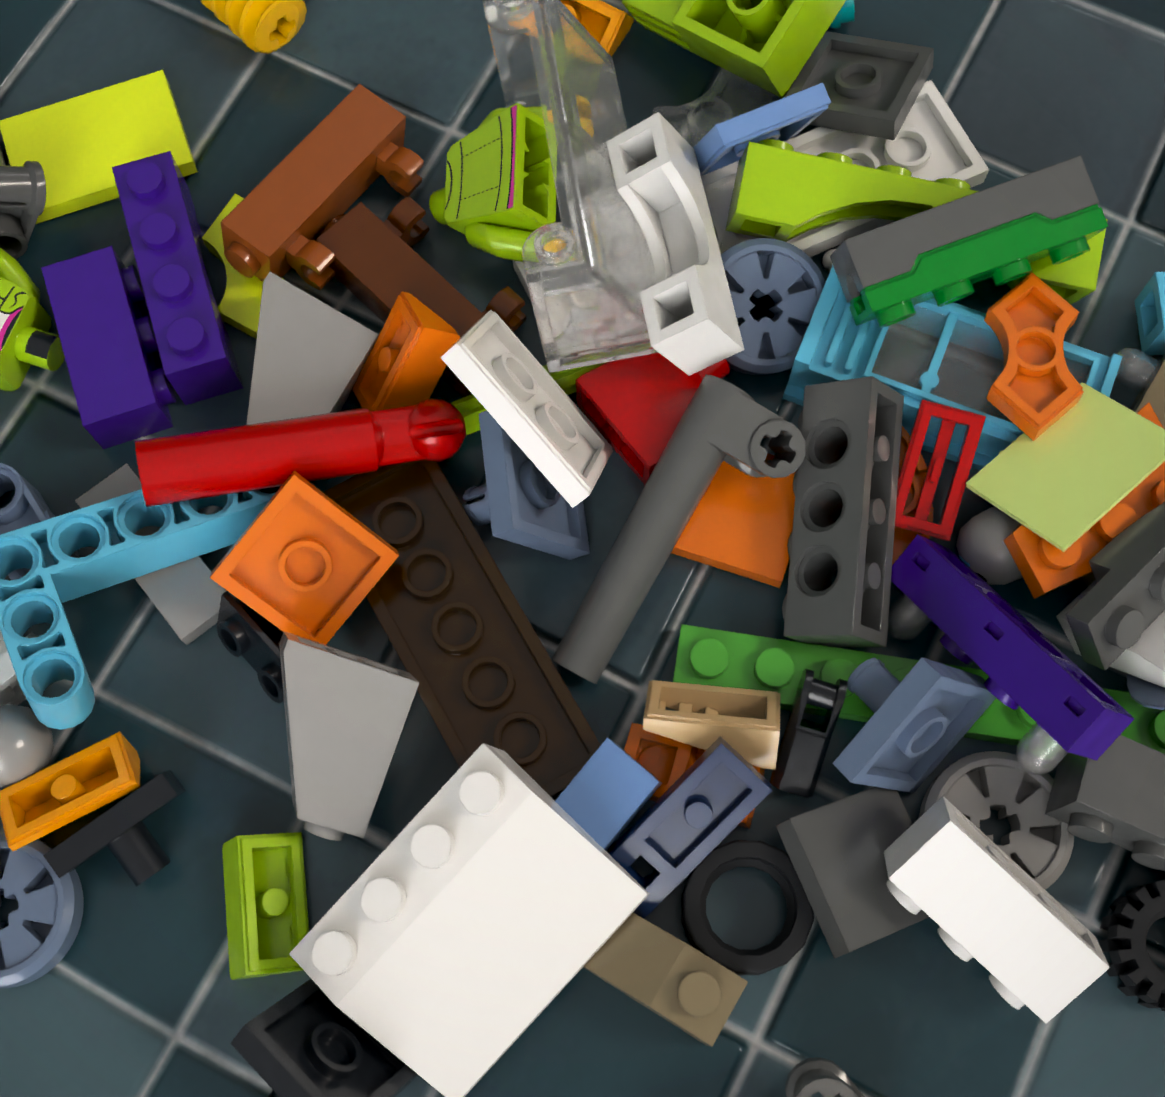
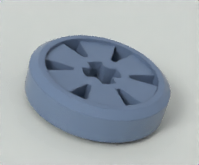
M756 238L740 242L721 253V258L745 350L726 358L731 369L749 375H768L785 371L793 367L795 357L826 283L814 261L805 252L790 243L772 238ZM766 294L769 295L774 305L768 310L774 314L772 320L768 317L755 320L749 312L755 306L749 300L751 295L756 298Z
M0 834V907L2 903L1 895L4 894V898L18 901V909L8 914L9 926L5 927V923L0 922V988H12L30 983L52 970L68 953L81 926L84 897L76 870L74 869L59 878L43 856L55 848L54 846L37 839L12 851L8 847L5 834Z

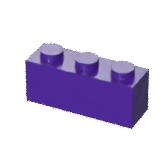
M109 246L41 267L83 427L103 450L174 427L168 405L176 402V396L173 386L164 374L163 367L159 369L156 367L153 352L159 350L150 316L142 317L138 302L145 300L140 275L135 265L125 267L114 248Z

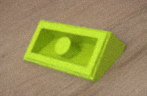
M302 832L235 836L225 842L222 848L230 979L238 980L303 971L298 963L289 955L309 932Z

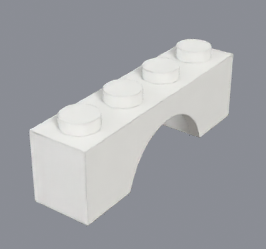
M657 112L606 141L617 191L625 200L640 225L654 264L655 285L639 292L651 347L690 376L745 349L695 150Z

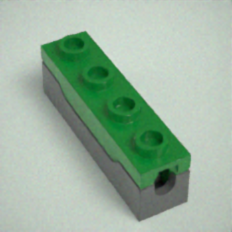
M1080 155L845 239L831 254L830 258L847 303L850 302L851 306L849 308L856 326L877 319L879 327L884 328L915 315L916 311L913 305L935 298L937 306L941 307L961 300L975 292L972 286L973 283L992 277L995 285L999 286L1031 273L1033 270L1030 263L1050 256L1053 265L1074 259L1090 251L1087 241L1109 226L1102 208L1098 207L1099 200Z

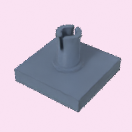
M487 410L479 413L486 483L468 488L463 495V500L471 501L476 498L480 499V501L464 506L465 512L472 523L477 526H484L491 522L492 536L564 559L572 560L589 554L590 549L583 501L572 508Z
M921 657L900 682L885 668V664L880 659L870 658L861 663L852 672L847 682V688L853 694L855 693L874 714L833 764L850 783L914 793L992 704L996 697L984 686L986 680L981 676Z

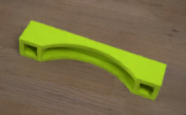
M765 139L758 143L749 141L738 162L725 231L787 242L811 229L839 221L872 218L898 221L979 191L971 190L967 182L959 179L941 178L929 181L911 177L912 173L908 169L899 166L883 165L874 169L853 164V160L850 157L840 153L824 152L814 156L796 152L792 145L780 140ZM1106 229L1087 241L1090 251L1057 265L1052 264L1050 256L1031 262L1030 265L1033 270L1031 273H1034L1069 304H1073L1094 292L1097 285ZM1031 273L1006 284L1013 289Z

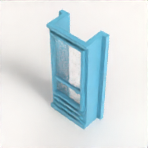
M832 265L795 357L782 399L803 406L806 385L873 376L904 396L902 426L909 435H911L922 399L986 416L971 468L979 471L999 454V451L1004 450L1024 433L986 399L992 384L1002 373L1004 364L1003 351L999 339L991 327L984 321L986 313L954 302L938 307L935 298L913 305L916 314L896 324L880 328L877 319L856 326L849 308L851 306L850 302L847 303ZM1064 341L1063 351L1067 367L1079 384L1083 382L1110 397L1123 356L1113 353L1111 357ZM931 416L922 450L930 453L933 452L942 419ZM955 424L946 459L957 462L967 429L966 425Z

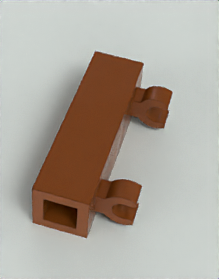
M359 83L221 221L224 254L231 266L243 276L248 278L256 276L261 281H264L269 272L282 278L291 268H294L306 283L320 291L335 275V271L329 267L335 259V255L326 246L316 241L323 234L327 224L336 216L343 214L380 175L384 176L393 189L406 197L410 196L422 183V178L416 173L424 165V161L414 151L404 147L406 116Z

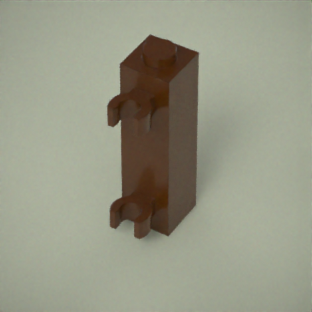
M410 196L401 200L392 209L384 222L360 202L348 213L340 214L333 218L325 227L323 234L316 239L317 242L326 246L335 255V259L329 265L335 271L334 276L384 323L401 291L412 294L457 331L460 338L490 310L495 311L512 332H515L527 319V316L520 310L525 305V301L509 286L499 291L481 313L410 247L424 238L430 230L429 226L421 220L426 215V211ZM446 366L441 377L462 397L471 395L472 393Z

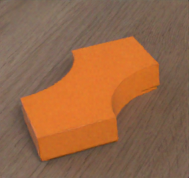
M1031 273L987 310L984 321L991 327L999 339L1004 358L1003 371L992 384L986 399L1034 441L1079 402L1084 391L1082 390L1083 387L1069 371L1063 351L1065 334L1074 325L1080 312L1034 273Z

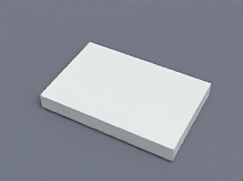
M490 310L440 358L571 507L574 508L591 494L613 452V447L495 311Z

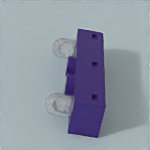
M917 534L892 565L891 581L903 593L889 609L888 631L898 639L911 640L917 637L932 620L945 633L940 638V643L953 656L970 666L975 662L989 676L984 682V686L993 696L1011 709L1017 710L1021 707L1036 722L1019 741L1016 750L1020 765L1028 772L1033 774L1048 773L1068 753L1097 761L1135 719L949 548Z

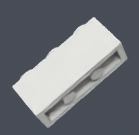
M944 796L884 851L889 879L886 885L895 899L909 912L917 914L923 910L940 926L937 930L941 939L960 959L968 962L974 957L991 973L989 980L993 987L1012 1007L1019 1010L1026 1005L1047 1024L1110 968L1095 935Z

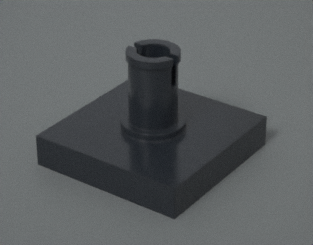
M309 979L246 1023L231 1042L232 1046L273 1089L268 1097H396L417 1076L415 1071L336 1007L312 979Z

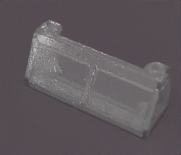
M483 0L484 13L490 32L506 108L519 103L524 107L541 106L561 222L544 225L532 232L523 245L522 256L526 282L548 371L552 373L659 353L651 347L639 293L655 285V269L652 256L640 225L625 200L617 191L606 141L627 130L613 58L560 0Z

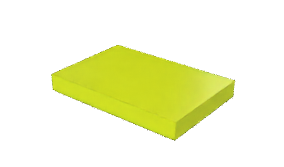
M163 70L0 120V131L10 166L22 167L26 161H38L44 171L46 203L44 211L38 216L36 224L119 198L112 167L171 151L183 177L198 172L169 82Z

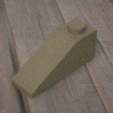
M632 913L583 966L701 1043L711 1047L714 1045L748 983L745 979L689 944L635 913Z

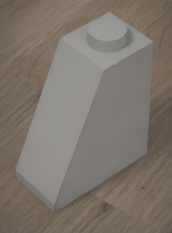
M269 272L263 281L246 425L339 412L352 393V389L379 334L274 273Z
M284 631L279 643L292 799L297 819L305 821L303 828L306 831L325 839L341 841L344 833L364 838L419 681L409 672Z

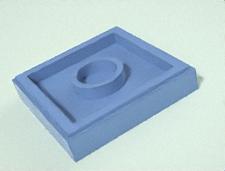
M823 82L714 125L693 147L701 176L739 161L749 141L758 143L765 139L786 141L794 138L829 108L828 105L831 103V100Z

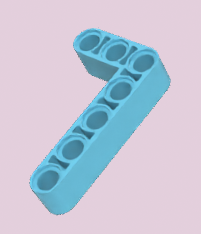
M140 489L1 534L0 630L20 688L39 722L49 728L60 730L75 727L89 716L95 703L94 689L62 603L235 544L275 493H262L259 491L261 489L146 507L143 491ZM214 505L223 508L215 514L206 515L198 513L200 509L206 506ZM143 527H160L159 531L152 535H135ZM80 548H97L86 557H70ZM16 569H31L25 576L17 580H4L9 573ZM36 624H52L50 629L39 637H23L24 633ZM60 680L73 681V686L65 694L53 698L43 697L44 691L52 683Z

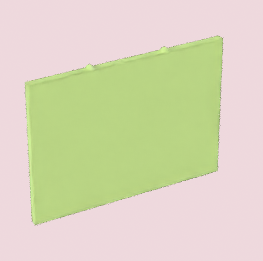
M1083 382L1080 385L1083 387L1084 393L1079 402L1036 440L1033 441L1025 433L1021 434L1008 447L999 451V454L965 483L966 488L1062 552L1068 549L1165 462V429Z

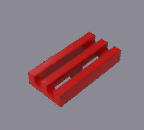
M923 399L920 401L898 476L895 527L950 541L965 490V483L968 480L986 416ZM931 416L942 419L914 517L903 515ZM955 424L966 425L967 429L939 524L928 522L927 519Z

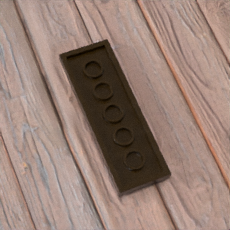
M419 460L380 466L375 472L357 474L324 491L325 495L398 550V558L366 595V598L406 671L419 681L417 691L459 768L482 743L504 750L553 799L559 797L601 744L437 462Z

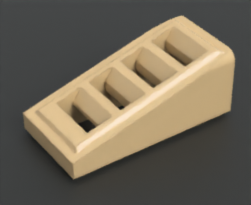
M652 680L648 684L643 730L703 750H707L721 736L752 766L775 770L780 736V693Z

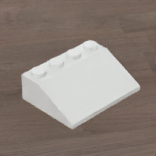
M482 743L295 946L289 955L336 1007L443 1096L465 1097L644 901L649 893L504 750Z

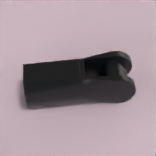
M805 669L801 676L777 755L776 769L772 771L770 783L776 788L806 798L812 797L829 743L845 700L848 685L847 681L843 679H838L836 684L813 678L814 671ZM806 703L827 709L822 725L802 719Z

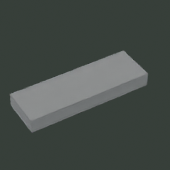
M126 463L75 501L80 508L91 506L142 489L141 481ZM143 527L135 535H152L159 531L160 527ZM200 556L134 578L174 632L186 645H189L217 623L221 596L226 592V589L210 578L212 571Z

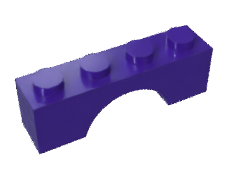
M171 151L112 167L165 376L185 405L243 389L231 340L216 304L199 245V238H202L191 193Z

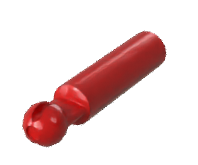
M427 399L418 402L416 405L376 411L360 408L135 441V451L146 507L278 487L283 485L293 471H296L310 482L375 472L380 466L419 460L443 461L451 458L460 450L466 437V426L463 415L453 404L443 399Z

